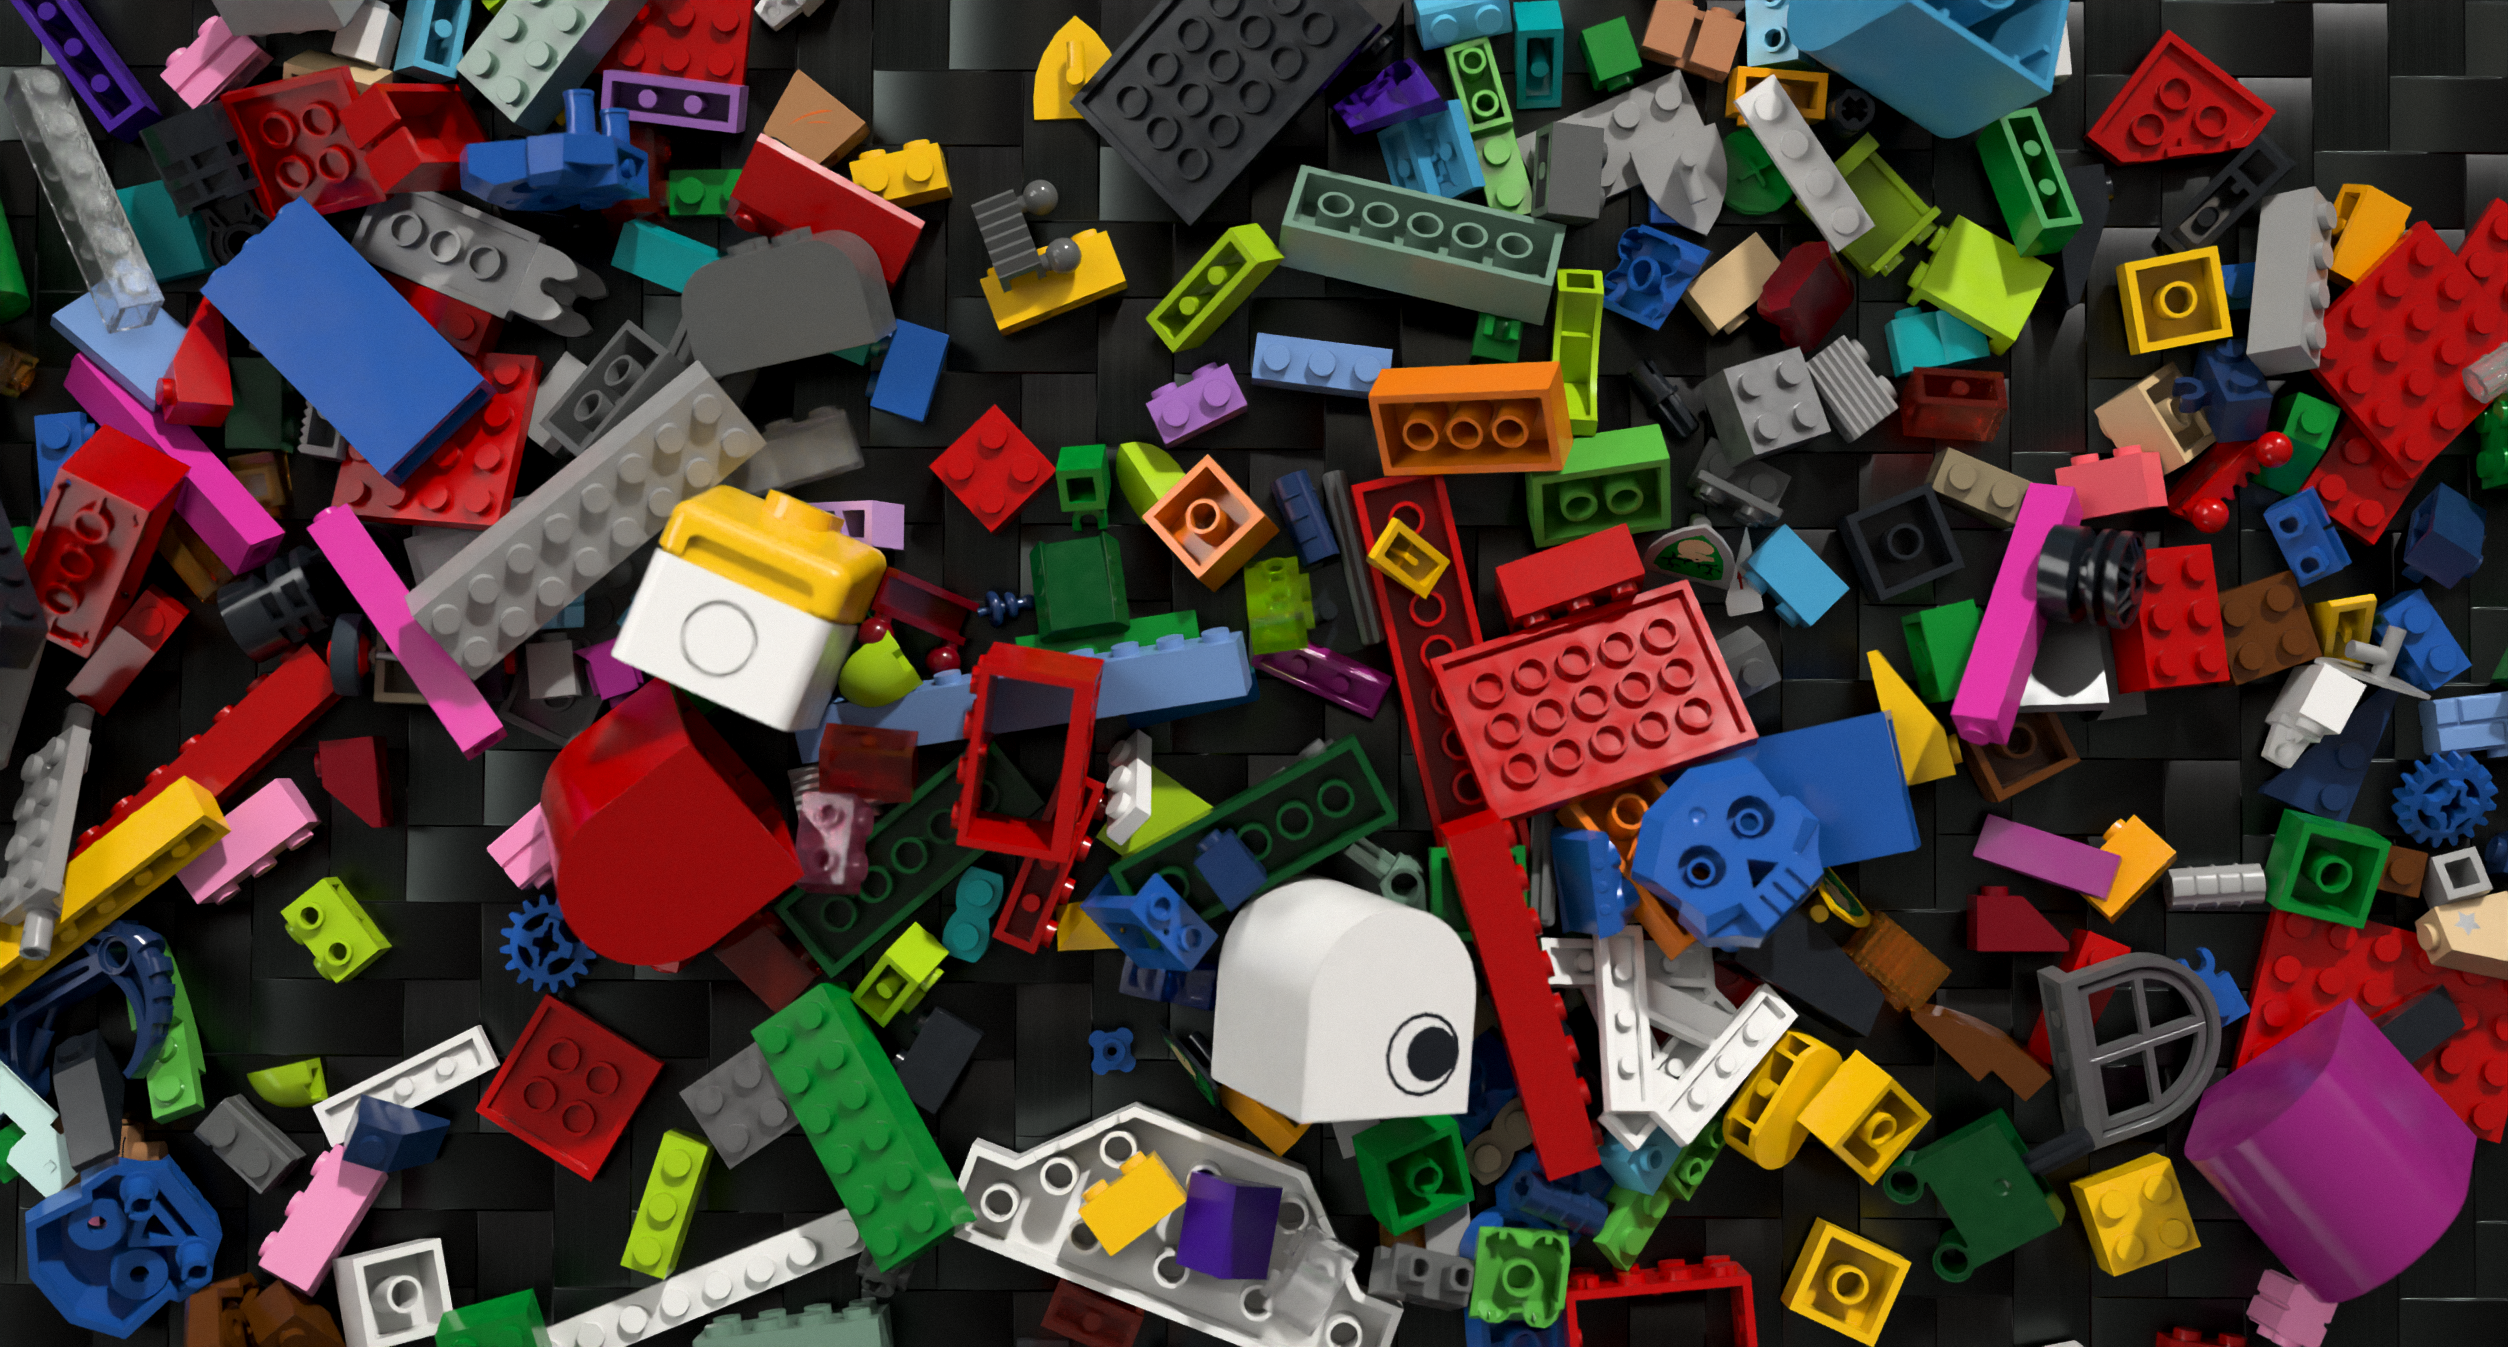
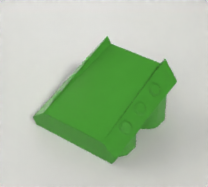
M1479 1226L1473 1266L1475 1270L1473 1284L1469 1294L1468 1318L1483 1319L1486 1322L1500 1323L1504 1320H1525L1530 1326L1546 1328L1557 1321L1564 1310L1570 1265L1568 1230Z

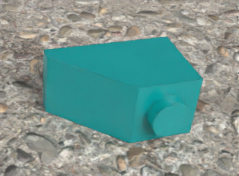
M1558 0L1513 2L1512 46L1516 109L1561 107L1564 26Z

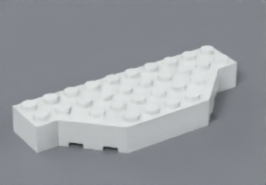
M1138 1101L1022 1153H1017L977 1138L971 1146L957 1183L977 1220L953 1236L1241 1347H1390L1404 1310L1402 1301L1369 1294V1287L1358 1283L1307 1166L1282 1156L1278 1157L1274 1153ZM1154 1150L1187 1193V1196L1192 1171L1283 1187L1267 1280L1219 1279L1176 1264L1186 1202L1110 1257L1078 1213L1080 1205L1085 1202L1081 1194L1101 1179H1104L1107 1184L1111 1183L1123 1174L1118 1167L1137 1152L1141 1151L1146 1157Z

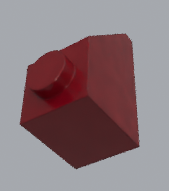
M369 736L319 741L320 752L315 753L314 766L317 777L322 779L323 788L372 828L394 826L386 737Z
M1980 886L1981 895H1967V949L1974 951H2069V942L2023 896L2009 895L2008 886Z

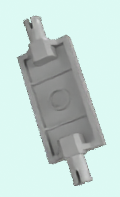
M72 703L69 707L65 708L61 734L58 737L51 738L48 744L35 755L31 754L26 759L21 771V779L25 781L23 794L18 799L13 811V819L17 821L15 835L9 841L5 852V860L9 861L7 875L0 884V922L16 926L25 920L19 955L30 960H44L46 956L49 957L55 921L61 915L65 886L62 884L82 775L87 772L92 747L89 743L95 710L91 706L82 703Z

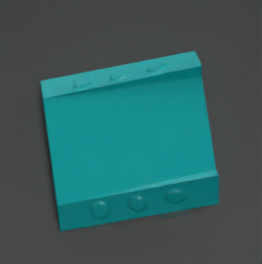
M163 180L113 190L149 269L140 288L212 272L217 269L209 258L206 247L208 228L200 212L198 211L179 218L175 211L176 207L163 186ZM107 201L108 205H112L110 209L112 215L116 204L114 201ZM117 209V213H118L119 218H120V220H121V223H119L118 218H117V216L115 215V218H116V220H117V222H118V225H119L118 229H117V227H116L117 233H118V235H119V233H120V231H121V229H122V226H123L124 222H123V220H122V218H121V215H120V213H119V211H118V209ZM125 230V234L130 239L129 249H126L124 245V240L125 242H127L124 233L122 234L120 240L123 243V247L126 253L130 254L132 251V240L129 233ZM131 274L133 283L137 287L136 282Z

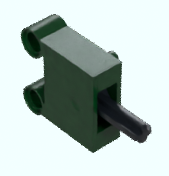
M1999 1108L1918 1151H1902L1888 1167L1883 1178V1188L1886 1195L1892 1201L1908 1205L1919 1200L1927 1183L1930 1185L1956 1228L1949 1229L1942 1234L1933 1255L1932 1265L1940 1278L1947 1282L1959 1283L1968 1279L1974 1268L2062 1225L2066 1208L2045 1175L2092 1152L2095 1149V1142L2090 1132L2084 1126H2078L2029 1151L2002 1108ZM1902 1170L1912 1173L1916 1177L1917 1183L1906 1184L1902 1182L1896 1172ZM1957 1249L1964 1253L1967 1260L1955 1261L1947 1255L1946 1250Z

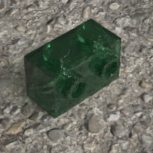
M228 357L234 406L226 417L225 448L236 453L293 454V442L297 443L300 437L299 418L297 415H294V397L298 398L300 392L266 358Z

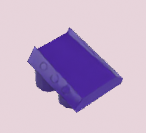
M1410 57L1392 63L1382 70L1375 80L1355 89L1333 106L1354 135L1448 110L1419 65Z

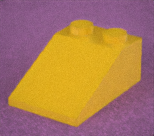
M1878 649L1868 651L1867 655L1881 711L1891 709L1908 786L1956 775L1954 764L1963 762L1956 734H1946L1945 726Z

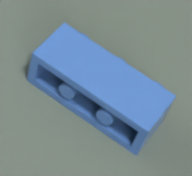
M1257 333L1252 385L1368 399V395L1381 369H1391L1393 349Z

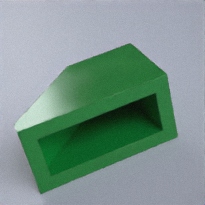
M2301 392L2281 398L2268 432L2276 431L2285 434L2293 445L2292 456L2285 465L2278 468L2265 467L2258 461L2260 473L2258 475L2252 473L2248 482L2286 497L2297 493L2325 452L2341 408Z

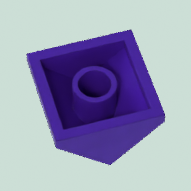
M1192 1171L1175 1263L1219 1279L1267 1280L1283 1187Z

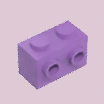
M1216 362L1207 364L1191 374L1194 380L1180 387H1177L1176 383L1172 382L1151 393L1153 400L1147 402L1146 406L1167 450L1248 411V404L1228 363L1219 368Z

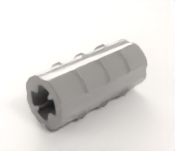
M2234 862L2232 865L2215 866L2211 864L2206 867H2192L2188 865L2187 868L2167 869L2164 872L2163 893L2168 909L2190 908L2195 910L2202 907H2214L2217 909L2219 906L2232 905L2241 907V905L2263 904L2265 901L2266 881L2260 863L2237 864Z

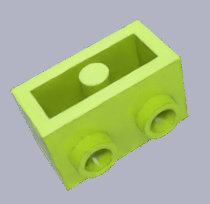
M338 877L321 879L281 911V914L288 921L285 924V928L289 935L298 944H306L316 957L313 960V964L318 972L329 981L333 979L336 984L352 980L392 948L388 940Z
M915 921L883 954L850 998L884 1028L901 1009L908 1015L925 997V993L943 975L944 971L938 966L949 954V951L939 943L935 936L927 932Z

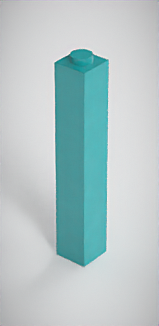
M636 218L624 223L611 265L683 293L687 281L695 271L729 254L643 219ZM882 339L874 343L829 353L863 366L871 361L874 356L878 358L881 356L879 347Z

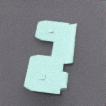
M0 1060V1115L4 1112L26 1132L11 1148L7 1162L44 1197H49L60 1192L78 1174L71 1167L65 1134L60 1135L50 1125L59 1114Z

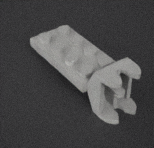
M434 191L394 193L395 197L388 201L368 205L351 245L370 264L486 311L510 323L515 314L539 327L567 338H584L593 332V328L586 317L573 310V302L578 297H585L590 300L607 298L609 290L606 283L597 274L581 266L563 252L545 245L547 240L542 236Z

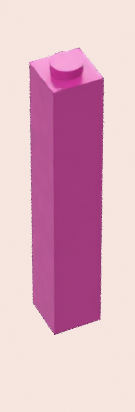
M82 351L77 353L71 361V368L63 386L100 427L107 424L191 466V470L174 508L232 573L238 575L271 561L286 532L188 425L164 423L163 406L155 412L151 411Z
M2030 483L1951 711L1952 719L1961 739H1966L1977 745H1987L1989 743L2007 745L2048 622L2039 612L2036 591L2038 563L2042 546L2048 532L2055 524L2080 526L2084 513L2075 487Z
M345 503L339 508L331 506L317 514L313 519L314 523L307 527V530L468 761L507 737L508 734L504 726L467 673L411 616L404 597L409 593L408 589L349 505Z

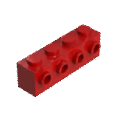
M1062 771L1041 821L1055 823ZM1087 776L1079 834L1068 863L1025 857L992 937L1032 954H1036L1041 945L1050 947L1059 926V922L1052 920L1059 903L1067 906L1077 880L1070 878L1076 861L1085 863L1093 845L1094 838L1087 836L1093 820L1096 819L1102 822L1108 806V795L1105 794L1107 789L1106 783Z

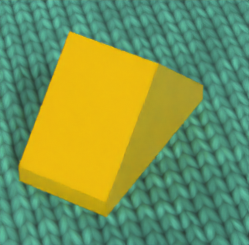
M1394 517L1366 558V562L1424 599L1427 598L1450 562L1448 558Z
M2374 594L2306 605L2308 617L2322 653L2321 657L2366 664V662L2346 657L2345 648L2350 640L2369 644L2377 603Z

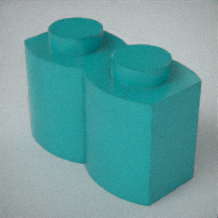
M1920 306L1894 312L1895 319L1884 325L1895 378L1914 376L1981 362L1991 356L1986 334L1938 308L1939 311L1922 313Z
M973 865L963 874L956 892L957 911L948 920L942 938V945L949 951V956L976 963L986 954L993 939V916L1002 907L1007 894L1008 881L1005 873Z

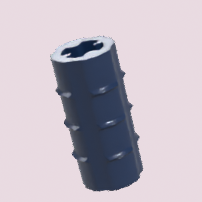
M1303 469L1290 473L1270 483V488L1277 503L1276 507L1281 512L1285 522L1284 528H1287L1294 544L1293 549H1296L1302 567L1308 568L1340 554L1333 536L1334 531L1330 529L1324 514L1325 510L1322 509L1316 495L1317 489L1313 487L1307 470Z
M1525 1169L1516 1175L1509 1191V1203L1512 1208L1525 1212L1528 1216H1535L1547 1221V1223L1556 1224L1564 1227L1565 1230H1571L1592 1238L1597 1236L1603 1229L1608 1216V1205L1604 1199L1593 1196L1588 1191L1583 1192L1573 1188L1570 1184H1563L1555 1180L1548 1182L1545 1176Z

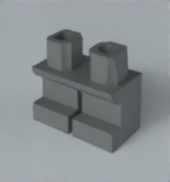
M1401 1243L1394 1244L1392 1248L1385 1246L1375 1247L1368 1293L1405 1302L1410 1301V1303L1446 1311L1467 1307L1469 1292L1472 1290L1474 1260Z

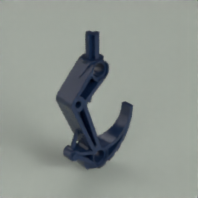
M115 920L74 950L69 956L66 967L32 982L0 1007V1060L44 1100L50 1088L49 1047L55 1034L52 1026L56 1016L115 982L128 997L133 1007L137 1024L135 1050L123 1074L128 1079H144L158 1059L165 1044L174 1010L175 984H172L171 977L174 975L172 958L164 955L166 943L161 934L153 932L146 926L138 925V920ZM84 948L90 956H87L79 960L82 949ZM4 1112L0 1115V1127L8 1119Z

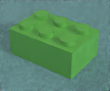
M1659 424L1596 433V436H1573L1574 442L1563 471L1525 472L1527 515L1536 548L1565 544L1623 523H1627L1630 534L1671 528L1670 457Z

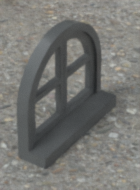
M2148 952L2116 956L2069 973L2053 965L2037 970L2065 1133L2078 1126H2084L2092 1135L2095 1142L2094 1150L2169 1123L2188 1109L2200 1096L2210 1080L2218 1060L2221 1045V1019L2214 996L2205 982L2194 971L2166 956ZM2142 979H2157L2172 985L2185 999L2191 1014L2150 1028ZM2130 981L2138 1033L2096 1046L2088 994ZM2193 1034L2192 1049L2186 1066L2172 1086L2161 1094L2154 1047ZM2142 1051L2150 1102L2108 1116L2100 1065Z

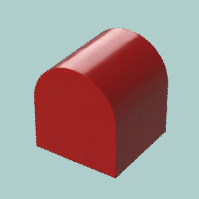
M656 676L575 737L557 755L546 774L542 786L540 809L561 911L571 930L583 943L595 952L612 960L632 965L651 966L669 964L692 957L713 945L805 875L775 795L678 685Z

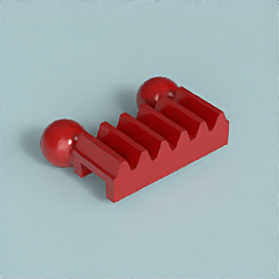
M2272 431L2263 434L2259 439L2226 443L2216 442L2166 494L2168 506H2164L2170 515L2193 523L2195 528L2203 533L2212 534L2219 532L2226 526L2229 520L2228 507L2220 499L2225 498L2233 501L2235 499L2233 486L2237 485L2245 488L2248 485L2245 474L2247 472L2255 475L2260 473L2258 461L2268 468H2278L2285 465L2293 453L2291 440L2281 432Z

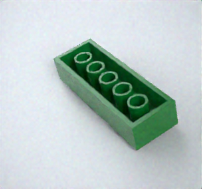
M846 981L820 983L753 1029L751 1033L880 1272L884 1273L907 1266L975 1222L977 1218L860 1006L850 998L853 993Z

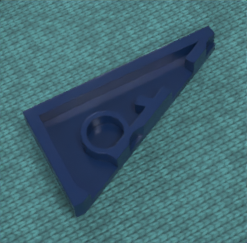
M2376 686L2364 697L2365 700L2353 709L2340 734L2324 735L2320 743H2313L2306 751H2303L2291 768L2283 769L2271 781L2263 783L2258 793L2307 814L2346 823L2400 692Z

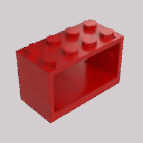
M104 424L59 468L23 557L49 627L46 639L88 659L117 626L135 601L191 470V466Z
M995 641L987 655L980 654L978 666L974 665L969 687V693L977 694V698L973 701L972 710L967 711L963 729V739L971 741L967 745L965 756L960 758L957 773V784H963L964 787L961 789L959 801L956 800L951 816L950 827L958 829L956 845L1062 863L1069 862L1079 834L1104 667L1103 659ZM999 676L1075 689L1055 823L980 811L988 749L994 737L991 728Z
M1729 1255L1703 1257V1264L1685 1265L1684 1259L1660 1260L1657 1262L1658 1268L1640 1269L1638 1263H1633L1628 1272L1612 1266V1272L1594 1273V1268L1592 1267L1569 1269L1563 1310L1565 1347H1583L1581 1329H1578L1576 1300L1643 1294L1661 1295L1665 1292L1730 1287L1735 1347H1758L1751 1275L1737 1261H1730Z

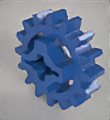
M2453 750L2450 751L2446 760H2443L2437 752H2434L2431 755L2430 764L2424 765L2419 760L2415 761L2414 765L2417 772L2413 775L2402 773L2400 777L2406 783L2405 787L2393 789L2392 793L2399 802L2391 807L2399 818L2397 820L2399 825L2407 834L2410 833L2416 842L2421 844L2427 839L2435 848L2439 847L2443 838H2446L2452 846H2455L2458 842V835L2462 833L2469 838L2474 837L2472 827L2476 823L2486 826L2489 822L2483 816L2484 811L2496 810L2497 806L2490 798L2498 793V789L2490 781L2493 778L2492 775L2473 756L2468 754L2462 759ZM2464 778L2470 781L2471 789H2468L2465 785ZM2418 809L2426 816L2425 820L2419 817Z
M550 894L540 895L539 906L532 899L523 901V908L526 913L511 912L508 916L515 923V926L501 930L502 935L510 938V944L500 947V953H511L513 958L506 964V970L519 968L521 973L518 976L517 982L523 984L533 979V991L536 992L543 991L547 983H549L552 993L560 992L563 988V980L570 987L579 985L580 982L576 973L590 975L594 970L587 963L588 959L600 958L601 954L595 952L580 939H575L563 916L558 898L555 904H553ZM549 913L548 917H545L542 926L539 928H528V925L537 916ZM553 935V941L559 943V949L549 952L550 947L543 943V938ZM523 947H527L532 956V964L528 961ZM564 958L575 959L566 970L554 973V969L558 968L560 960Z

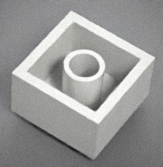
M440 1238L416 1239L332 1260L347 1347H390L435 1335L443 1312L453 1310Z

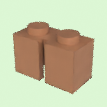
M1656 0L1638 52L1639 57L1722 84L1729 74L1746 22L1737 20L1735 13L1724 8L1712 7L1710 11L1706 10V12L1698 10V7L1693 5V0Z

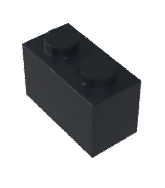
M940 1004L934 1008L932 1013L924 1009L911 1030V1033L918 1036L909 1051L901 1048L891 1063L910 1099L934 1115L941 1108L986 1033Z

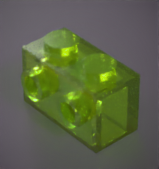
M1297 556L1288 558L1276 557L1266 561L1245 563L1243 567L1247 612L1254 655L1309 648L1307 629L1315 628L1312 601H1309L1312 600L1309 573L1300 574Z

